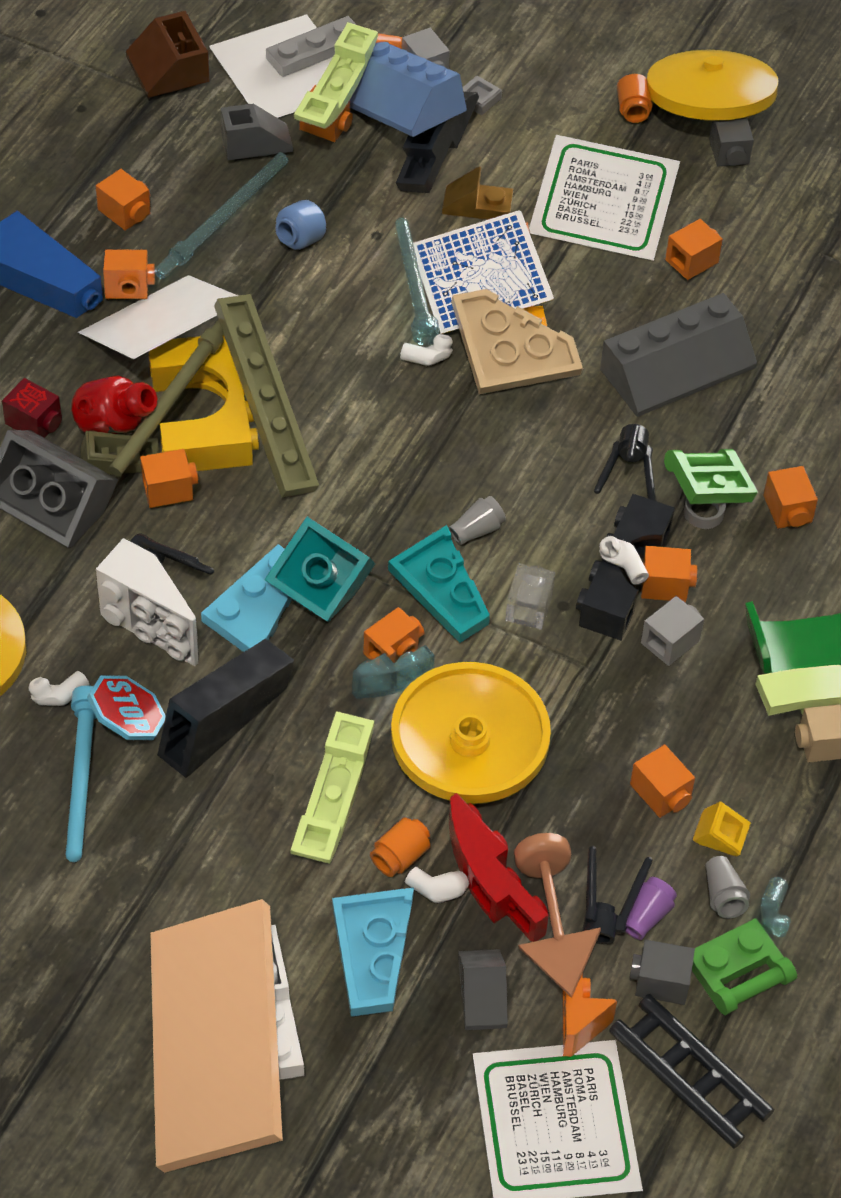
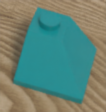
M307 516L264 580L329 622L356 594L376 563L370 557Z

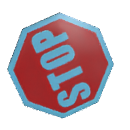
M101 675L87 696L98 722L126 740H154L165 721L166 716L156 695L128 676Z

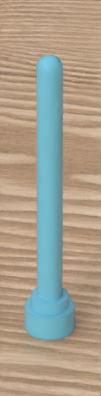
M80 686L72 692L71 709L78 718L66 844V858L70 862H77L82 857L93 722L97 718L87 698L93 686Z

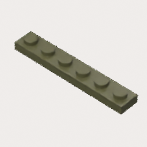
M247 294L218 298L214 308L280 495L283 498L315 492L319 483L252 296Z

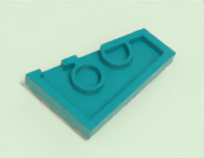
M446 525L389 560L388 571L461 643L489 625L490 614L474 581L469 578L464 567L462 555L459 550H456L451 540L452 534Z

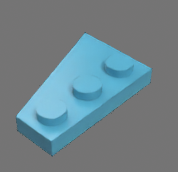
M279 544L201 612V619L204 624L243 652L262 640H269L270 636L273 637L283 611L286 607H289L292 601L291 597L264 580L284 551V548Z
M414 887L332 898V909L351 1017L393 1011L414 896Z

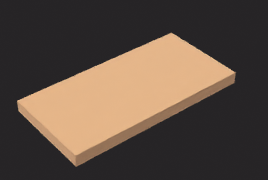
M263 899L151 932L156 1167L165 1173L283 1141L270 906Z

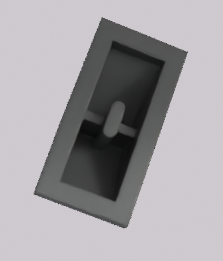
M500 949L458 951L465 1030L507 1028L506 964Z

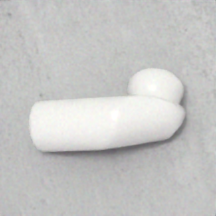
M438 334L433 340L434 345L428 347L404 343L400 359L425 366L434 365L450 357L453 351L451 348L452 338L448 335Z
M613 536L602 539L599 546L600 555L605 561L624 568L632 584H640L649 577L648 571L632 544Z

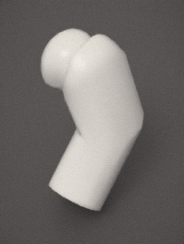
M80 671L73 673L60 685H50L48 679L38 677L30 682L29 691L32 694L31 699L38 705L64 706L72 700L73 690L80 686H89V681Z
M414 867L407 875L405 884L411 888L414 887L415 891L430 901L441 903L462 896L469 886V880L467 875L461 871L448 872L431 877L418 867Z

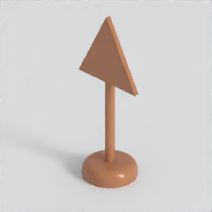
M539 833L525 838L517 845L514 850V861L518 870L524 875L542 878L554 937L521 944L518 947L572 998L599 937L601 928L564 935L552 876L560 873L567 867L571 861V848L567 839L559 834Z

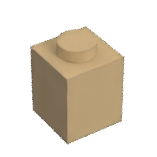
M841 704L804 708L801 723L795 727V737L798 747L804 748L807 762L841 759Z

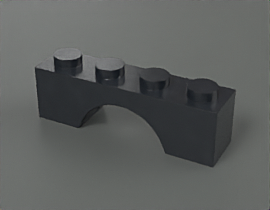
M632 494L627 507L620 506L614 522V527H617L615 533H608L606 537L613 536L632 544L640 558H644L646 546L664 547L671 531L675 507ZM604 559L602 561L595 560L589 575V581L592 583L589 589L582 588L576 603V609L581 611L579 626L622 641L635 611L638 590L625 579L621 572L623 568Z

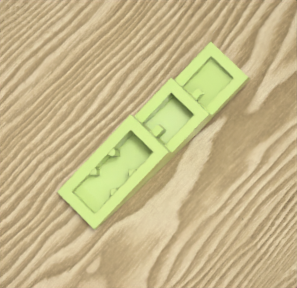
M841 665L798 668L758 675L756 687L768 716L799 709L803 715L804 708L841 704Z

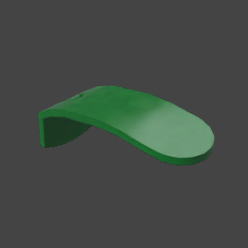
M753 601L745 603L747 625L763 674L798 668L841 665V613L790 621H760Z

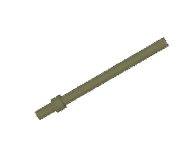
M217 319L212 328H207L200 336L198 347L159 398L155 410L145 417L109 466V471L113 475L121 477L208 356L215 354L222 345L224 333L219 319Z

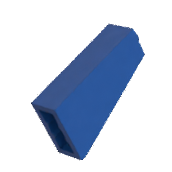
M16 211L0 221L1 286L75 318H78L88 310L94 309L103 301L101 276L23 214Z

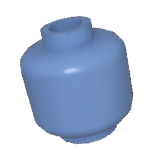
M301 200L285 207L278 213L275 230L279 240L289 248L294 250L304 249L323 238L326 232V220L322 210L314 202Z

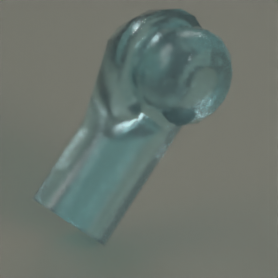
M780 877L771 878L761 898L762 927L768 935L773 933L778 937H784L787 934L791 919L786 915L778 914L788 890L787 882Z

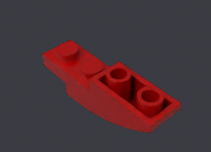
M457 793L450 797L449 806L450 839L459 870L468 877V889L494 924L507 915L531 942L540 940L546 935L549 917L545 904L539 897L531 896L522 886L517 873L512 868L506 867L508 845L504 837L498 831H492L482 821L481 814L473 804H466Z

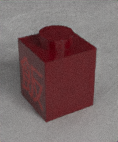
M23 378L2 400L5 424L15 430H31L45 438L49 433L56 431L62 421L59 396L26 378Z

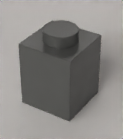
M747 117L732 120H712L709 140L717 167L749 164L754 139Z
M645 939L642 955L633 954L629 979L637 980L635 996L644 998L647 994H651L659 1001L685 1005L690 986L695 948Z

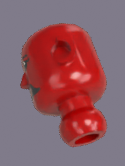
M110 376L82 384L73 396L71 411L75 423L84 433L86 431L122 434L135 430L140 424L142 417L150 415L155 410L157 394L154 388L147 383H133L128 378L122 376Z

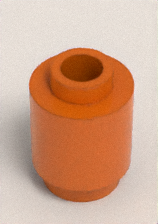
M640 74L624 76L617 84L620 113L631 123L642 122L648 118L652 110V100L647 78Z
M402 818L375 842V849L370 852L373 863L388 877H393L396 873L402 874L430 848L429 830L417 819Z

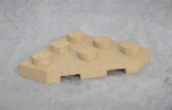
M488 289L452 296L451 303L479 394L581 375L583 367L572 336L563 331L558 333L541 324L542 320L518 306L515 309L498 299L499 295Z

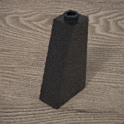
M264 639L170 698L157 756L185 778L191 775L287 689L294 659L270 641Z

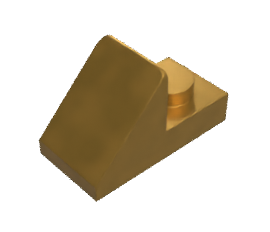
M479 166L446 186L442 214L487 220L511 212L513 189L480 185L481 167Z

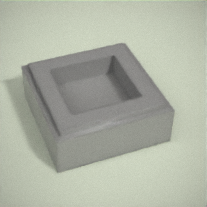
M475 76L462 87L463 92L478 93L479 99L473 111L481 116L502 99V90L479 76Z

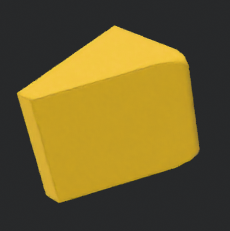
M720 801L703 810L693 841L699 845L737 857L741 853L751 822Z

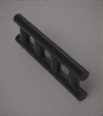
M647 994L639 1003V1007L646 1015L631 1028L619 1019L611 1026L609 1032L735 1149L745 1138V1135L736 1127L752 1113L764 1122L772 1115L774 1108L651 994ZM658 1026L663 1028L677 1041L661 1057L643 1041ZM690 1054L708 1070L692 1086L674 1070ZM721 1083L740 1100L724 1115L705 1099Z

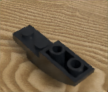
M463 92L467 111L414 137L408 135L402 147L407 158L396 181L400 191L430 193L448 149L458 148L479 99L477 92Z

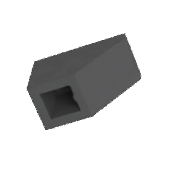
M254 103L221 108V135L227 160L293 152V144L287 124Z

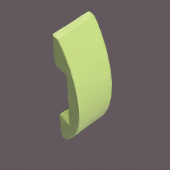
M347 22L334 45L335 55L314 91H307L294 113V119L325 129L338 118L363 76L378 38L377 31Z
M336 711L325 743V755L306 813L301 817L290 850L291 854L331 863L355 799L373 733L374 720Z

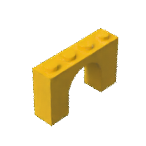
M200 336L171 339L148 351L152 387L155 392L165 391L198 347ZM223 336L224 342L216 353L208 356L185 388L209 390L220 396L225 401V404L216 413L205 418L160 423L162 452L184 449L188 463L194 462L197 471L253 465L252 450H259L257 429L250 428L249 422H254V418L248 401H245V393L225 336Z

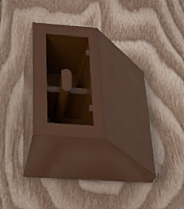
M186 10L155 18L126 50V57L148 98L210 82L208 50Z

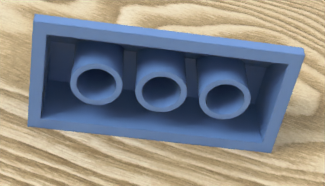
M378 42L375 44L363 76L350 99V108L412 137L467 111L459 73L407 52V50L393 46L388 42Z

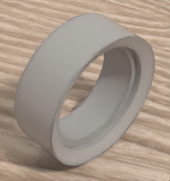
M686 498L684 516L691 525L701 529H711L722 522L726 503H712L718 513L712 517L705 518L696 515L692 511L691 507L694 504H690Z

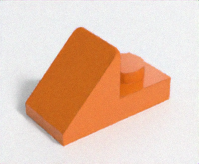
M583 973L572 998L562 989L563 1056L572 1057L613 1022L617 1001L615 999L590 998L591 981L590 978H583Z

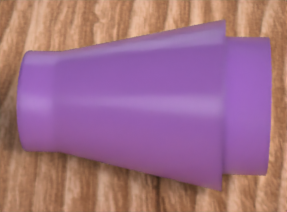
M649 877L647 882L643 883L627 919L626 933L637 940H642L646 933L675 907L674 900L677 897L675 890L663 880Z

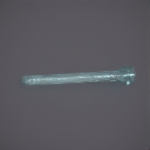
M400 217L396 220L395 226L415 312V317L411 323L413 340L417 344L430 345L433 344L436 335L441 334L439 323L428 311L409 222L406 218Z

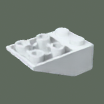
M123 538L96 568L101 615L114 626L120 625L133 632L141 641L153 643L166 650L174 659L184 660L196 666L199 662L195 615L157 557Z

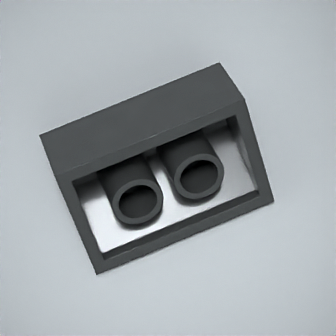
M7 430L0 447V509L67 547H72L105 512L118 482L117 478L31 430Z

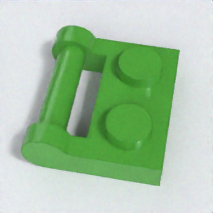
M720 449L718 453H683L681 450H669L665 454V467L667 471L674 472L690 504L752 502L758 493L733 449Z
M757 918L696 947L694 951L692 972L723 1015L730 1014L738 1009V1004L779 983L787 985L797 979V972L793 963L781 954ZM764 964H767L770 968L731 989L724 987V984Z

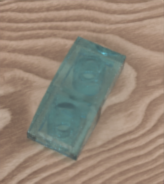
M424 645L414 652L404 653L395 663L385 653L373 660H366L353 671L352 694L357 699L382 697L404 691L416 678L434 669L435 655Z

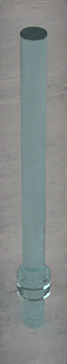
M282 152L278 153L185 241H178L169 250V255L155 267L157 277L164 279L178 265L183 266L193 257V251L289 162L288 157Z

